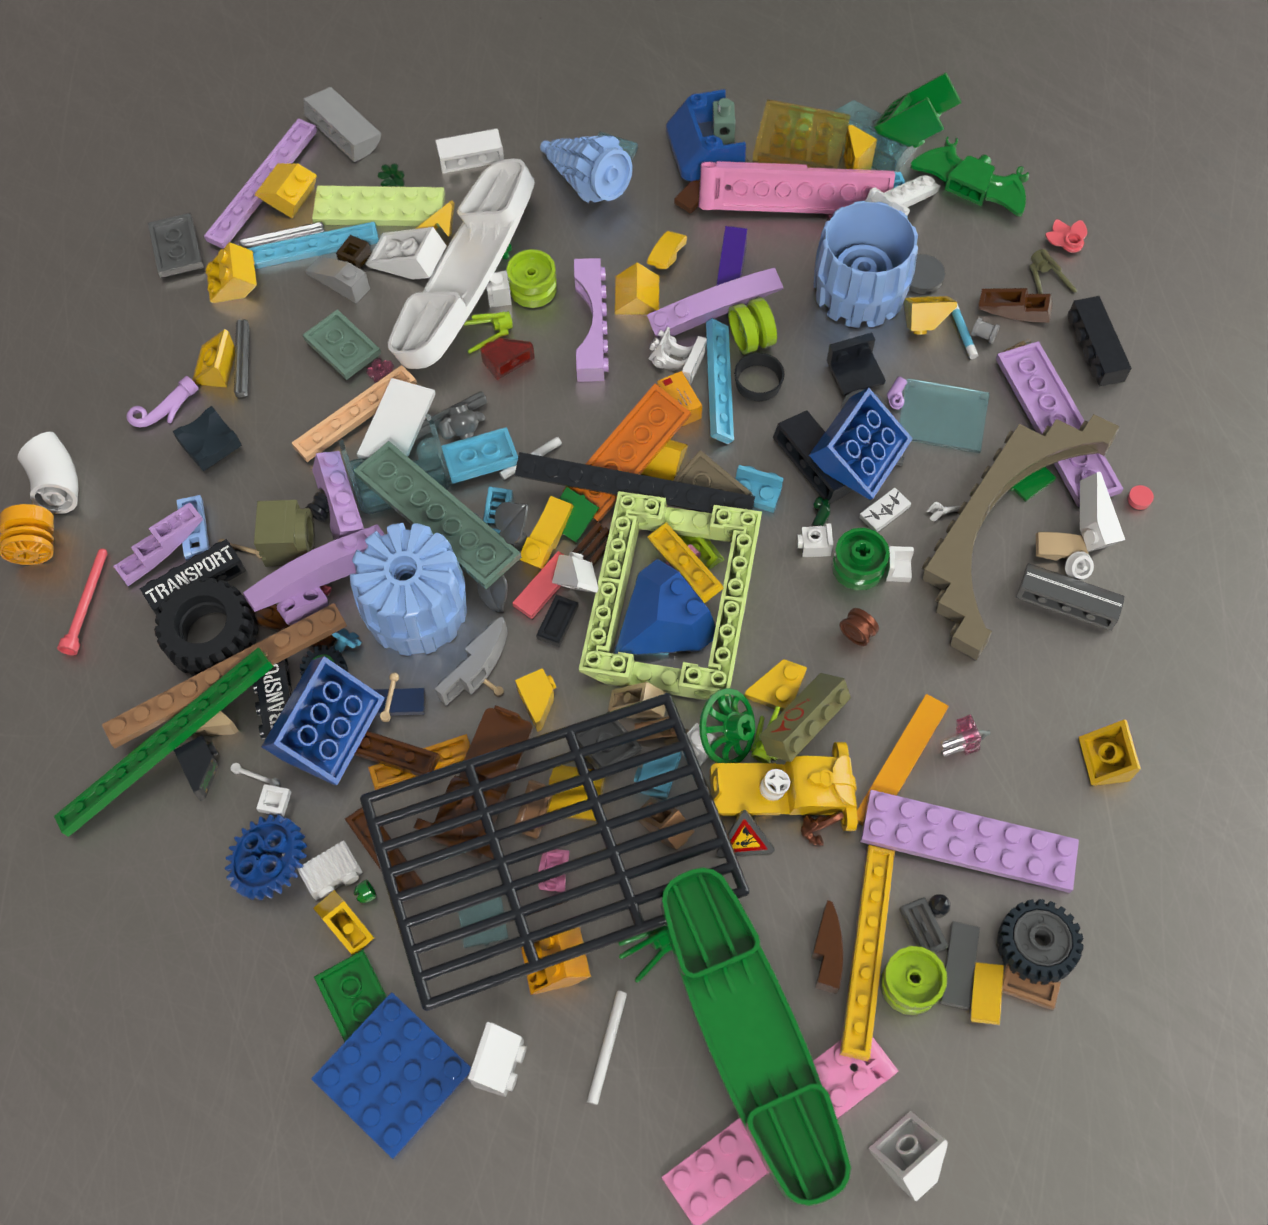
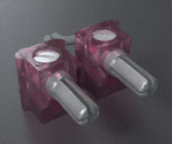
M971 714L957 719V735L941 741L943 747L941 748V753L945 757L964 751L965 755L978 752L981 747V741L986 736L991 735L990 730H978Z

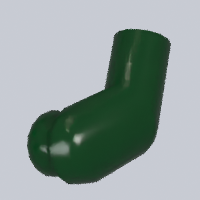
M817 497L813 507L819 511L811 524L813 527L824 526L830 516V501Z

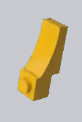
M550 496L538 523L525 541L520 561L541 570L548 563L553 549L556 550L574 505Z

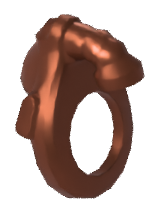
M841 811L827 817L819 816L817 819L807 814L803 818V825L801 826L802 836L814 845H824L821 835L814 836L813 832L844 818L843 812Z

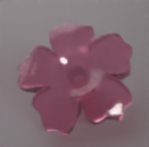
M378 358L374 359V362L371 364L372 367H368L366 372L370 378H373L374 382H378L393 371L394 365L391 361L387 360L382 364L381 359Z

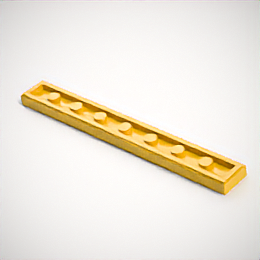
M868 845L866 850L840 1055L868 1061L871 1053L895 853L894 850Z

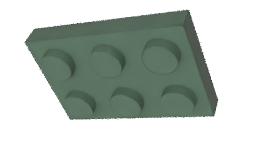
M338 309L303 334L304 340L346 380L381 355L380 348Z

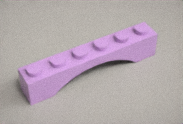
M600 258L574 259L575 291L583 297L593 317L588 335L576 349L577 382L604 381V372H609L608 358H604V353H608V339H603V335H607V321H603L602 316H607L606 303H602V298H606V285H601V281L606 280L605 267H601Z

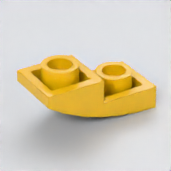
M671 231L665 232L650 253L647 264L653 265L658 269L669 268L676 261L677 252L686 244L687 236Z
M975 963L971 1022L1000 1025L1004 965Z

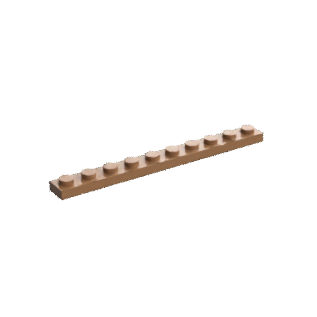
M335 603L103 723L102 726L111 745L117 748L172 719L258 647L266 654L271 663L275 665L347 627Z

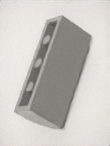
M332 87L303 98L304 115L354 162L371 154L377 147L381 132Z

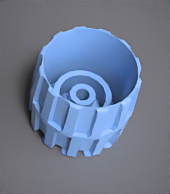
M858 201L849 206L839 208L833 213L830 221H826L816 253L814 288H817L816 301L819 307L825 304L829 308L827 312L828 317L834 321L843 317L846 319V326L860 328L861 323L866 321L868 327H875L883 324L885 318L890 320L898 314L914 276L918 252V234L916 228L909 222L907 215L900 210L898 211L888 206L886 203Z
M397 523L387 526V534L383 536L377 531L372 533L365 540L368 545L364 552L356 550L352 558L356 574L350 573V584L361 618L372 632L376 641L384 648H391L398 651L400 655L406 656L419 653L427 655L436 652L437 648L447 642L450 643L457 636V630L461 623L465 622L467 614L465 579L451 544L440 533L433 535L430 527L417 523L412 524L411 530H406L404 523Z

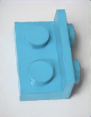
M738 465L735 479L755 496L753 507L774 513L782 491L784 478L775 473L756 470L751 466Z

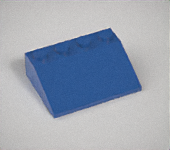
M867 388L849 398L809 456L824 473L871 500L875 497L913 438L873 391Z
M325 656L311 660L261 747L282 761L336 786L385 697Z

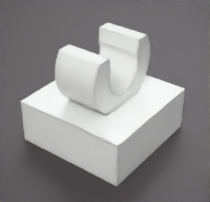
M264 784L256 809L261 813L284 817L291 796L290 789Z

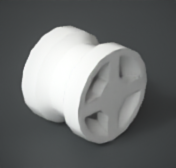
M772 769L767 772L759 787L763 797L771 801L782 798L790 787L789 776L780 769Z

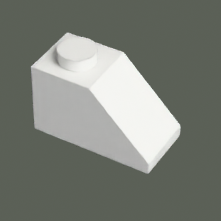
M570 552L569 556L559 555L552 583L574 590L597 593L599 589L592 562L583 560L584 555Z

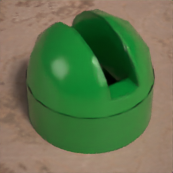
M367 879L360 882L354 889V895H359L356 900L360 903H367L377 898L372 884Z

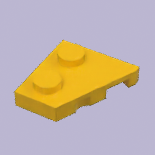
M783 659L748 688L744 696L751 701L773 709L779 706L780 711L783 712L797 697L807 667Z

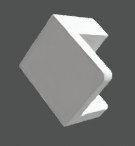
M889 546L890 555L885 569L886 581L910 582L912 578L911 559L914 548Z

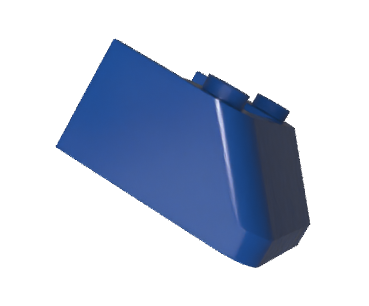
M725 89L689 96L666 123V134L680 175L687 181L700 180L701 164L704 162H745V142L724 145L722 140L715 135L703 137L699 127L700 123L712 121L713 102L726 98Z

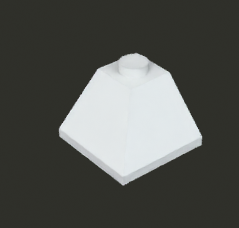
M910 1111L868 1149L895 1183L914 1201H917L937 1183L948 1142Z

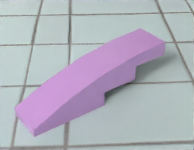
M189 502L148 528L151 535L133 545L131 549L134 553L113 566L126 585H131L167 558L203 520L202 516Z

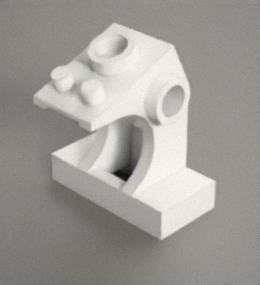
M667 327L664 332L660 330L658 333L659 339L655 337L649 346L651 353L648 359L658 368H665L674 372L682 371L691 386L705 356L707 338L698 336L694 345L684 347L677 344V340L670 335V327ZM674 355L683 359L678 361L670 358V356Z

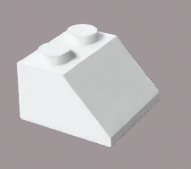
M487 1022L468 1077L471 1084L475 1088L504 1097L507 1096L508 1090L513 1091L518 1076L514 1071L517 1062L522 1063L527 1048L523 1045V1038L493 1023Z

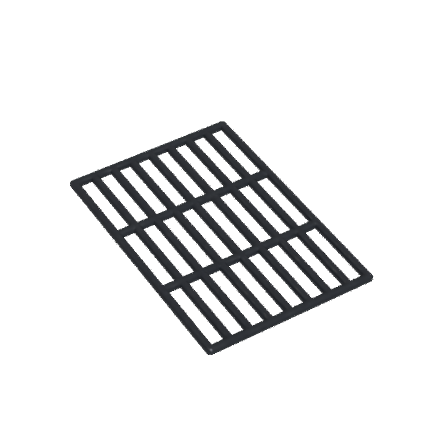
M669 693L365 793L360 797L421 1006L425 1011L665 926L663 914L644 921L639 905L661 898L668 883L635 895L629 880L721 848L727 862L710 869L715 870L722 876L729 873L732 874L737 886L732 891L738 899L750 893L672 695ZM662 705L666 708L669 716L668 719L580 748L576 737L578 733ZM674 728L678 738V742L589 771L585 761V757ZM563 738L567 740L570 752L481 782L479 781L475 769L477 767ZM681 751L684 753L688 763L686 766L601 795L597 794L593 781ZM573 761L575 762L579 773L578 776L489 806L487 805L483 793L485 791ZM462 772L466 773L469 786L376 817L372 802ZM690 775L694 778L697 786L695 790L608 820L606 818L602 805ZM581 785L585 789L587 800L499 830L495 829L491 816ZM470 796L474 797L478 810L386 841L383 840L380 830L381 826ZM702 799L707 813L616 845L611 830ZM592 809L597 824L504 855L500 844L501 840ZM479 820L482 822L485 835L391 866L388 851ZM710 823L712 824L717 838L625 870L621 854ZM601 834L605 849L512 880L508 868L509 865ZM486 845L490 846L493 860L399 892L395 879L396 876ZM610 859L615 874L521 906L516 891ZM498 870L502 885L410 917L406 916L403 902ZM617 884L620 885L624 899L530 932L526 916ZM506 895L510 911L415 944L410 928ZM629 910L634 925L542 958L538 957L534 945L535 942ZM515 921L519 933L518 937L426 970L422 969L419 954ZM518 948H524L528 963L431 997L426 981Z

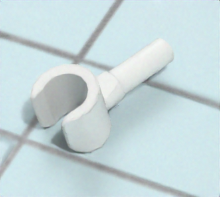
M934 502L926 512L933 513L930 520L937 521L942 514L958 512L960 506L944 507L939 502Z

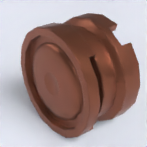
M852 608L847 615L848 618L843 619L839 624L842 633L859 646H866L870 641L869 638L875 636L879 631V625L876 620L860 608Z

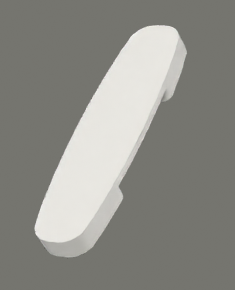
M505 159L490 165L484 170L459 206L457 213L463 223L448 245L424 291L415 293L406 300L389 338L388 348L403 367L421 369L437 362L450 346L481 297L513 237L535 184L533 176L522 160Z

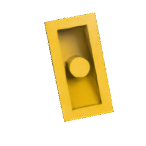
M543 668L515 680L517 691L537 732L541 731L554 701L553 690L556 689L552 676H546Z
M335 890L313 907L351 955L358 953L374 939L372 934Z

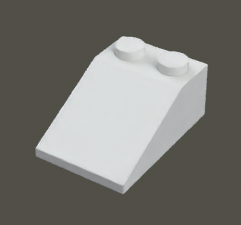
M434 227L387 232L382 234L366 265L369 268L409 279L430 278L446 245Z

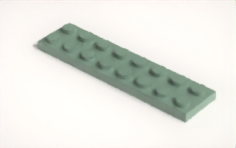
M390 441L385 443L353 470L357 478L411 525L415 523L430 527L433 535L435 533L443 535L451 544L460 567L483 588L488 589L522 558L521 553L516 548L506 543L503 537Z

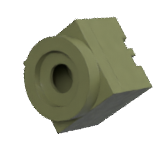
M297 500L257 501L254 545L257 551H259L265 567L284 566L314 550L315 528L312 512L309 508H300Z

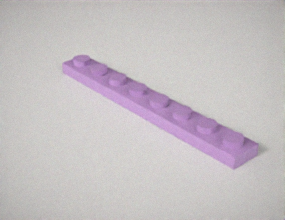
M297 119L204 235L206 242L224 248L234 238L263 201L255 196V192L277 163H293L317 133L315 125Z

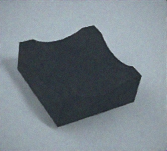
M212 406L207 408L193 422L172 431L179 444L202 471H205L242 446L236 433L223 421Z

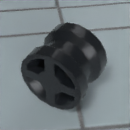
M317 492L313 496V502L309 503L305 508L311 510L313 518L320 522H325L329 513L328 500L326 495Z

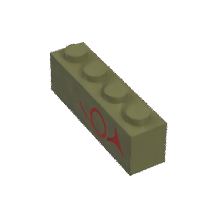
M820 673L759 735L766 754L791 762L851 699L845 678Z

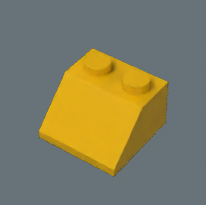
M277 163L255 192V196L288 217L293 218L314 190L317 175L298 163Z

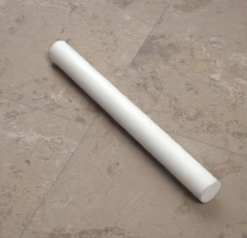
M617 991L589 1091L587 1103L598 1105L627 993Z

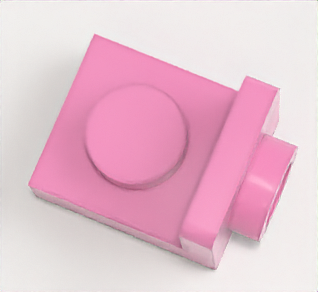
M555 849L542 854L538 872L568 862L570 850ZM566 874L538 883L539 889L551 892L565 891Z

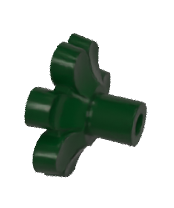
M393 163L391 167L387 164L381 166L382 171L378 172V178L383 179L381 182L382 187L404 186L405 181L402 178H404L405 173L402 170H398V164Z

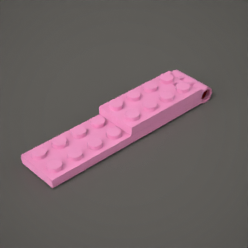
M704 162L701 164L699 208L703 210L833 214L841 207L854 204V202L865 201L870 189L874 187L883 193L893 189L895 172L807 168V165Z
M873 1037L870 1059L868 1061L840 1055L841 1040L813 1061L821 1084L829 1093L837 1119L899 1072ZM850 1066H855L856 1072L851 1071ZM739 1118L661 1178L693 1225H702L769 1172Z

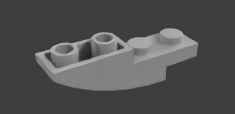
M500 616L496 621L489 623L484 632L468 643L465 648L468 658L461 661L456 669L449 676L442 678L437 687L434 688L439 700L446 706L464 689L472 695L495 667L502 654L508 634L503 617Z

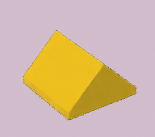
M848 125L843 152L845 168L871 170L877 139L853 125Z
M636 262L615 276V314L647 315L659 310V276Z
M224 329L201 346L192 379L196 385L227 387L235 358V346L229 331Z
M670 440L640 475L673 481L677 477L688 445Z
M1123 719L1079 736L1091 785L1129 782L1140 771L1141 768L1127 720Z
M561 765L553 768L549 785L578 776L577 767ZM605 778L593 781L598 795L603 794ZM583 785L553 795L547 813L587 800ZM592 809L568 817L596 821Z

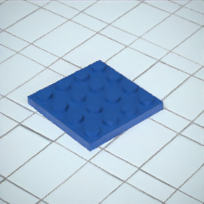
M391 992L311 1080L394 1159L470 1074L471 1067Z

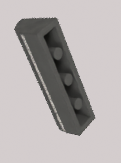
M1030 563L1026 566L1016 596L1018 599L1111 631L1119 620L1125 597L1124 595Z

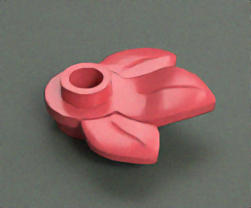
M1056 219L1052 232H1047L1045 236L1051 244L1061 246L1066 251L1075 253L1083 248V239L1087 236L1088 231L1082 220L1075 222L1070 227Z

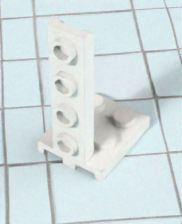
M922 175L884 193L874 187L870 189L865 202L886 203L888 206L898 211L900 210L908 216L910 209L907 207L936 194L940 185L935 183L932 177Z

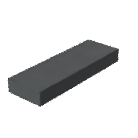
M954 921L951 923L945 965L947 986L941 997L940 1004L969 1009L980 927Z

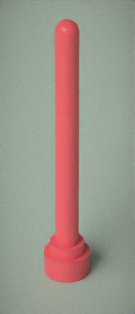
M101 548L97 552L69 632L59 641L57 649L61 653L67 655H77L80 648L78 635L108 554L106 549Z

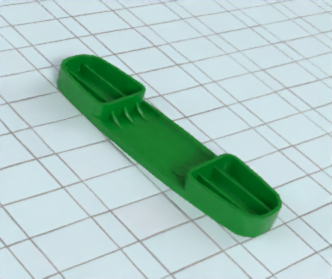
M703 867L680 874L672 879L664 889L661 910L669 942L690 1005L724 1087L764 1166L782 1195L793 1203L806 1206L819 1204L831 1199L844 1190L850 1179L851 1165L844 1138L829 1093L821 1084L795 1016L760 946L759 935L740 901L721 874L713 869Z

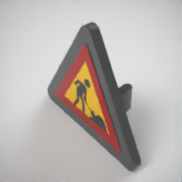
M742 810L727 833L735 855L773 853L775 849L750 814L746 810ZM719 848L716 851L717 856L725 857L722 849Z

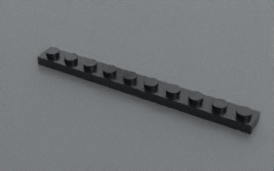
M519 452L515 471L516 477L615 496L620 491L666 498L668 506L712 513L714 505L753 510L755 496L522 452Z

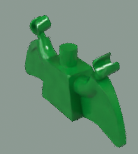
M946 137L944 147L929 150L911 162V169L933 174L947 182L945 190L980 206H982L984 199L995 202L1018 217L1023 215L1026 194L1022 183L1027 182L1029 179V172L1022 175L1024 172L1023 166L1017 168L1016 174L1012 173L1007 176L995 175V167L991 165V158L989 156L981 155L979 159L967 156L962 160L956 154L958 138H955L954 144L948 142L949 137Z

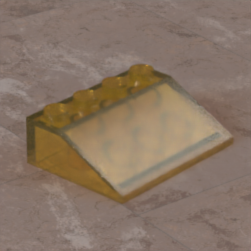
M767 99L753 152V163L807 165V168L839 169L851 115Z

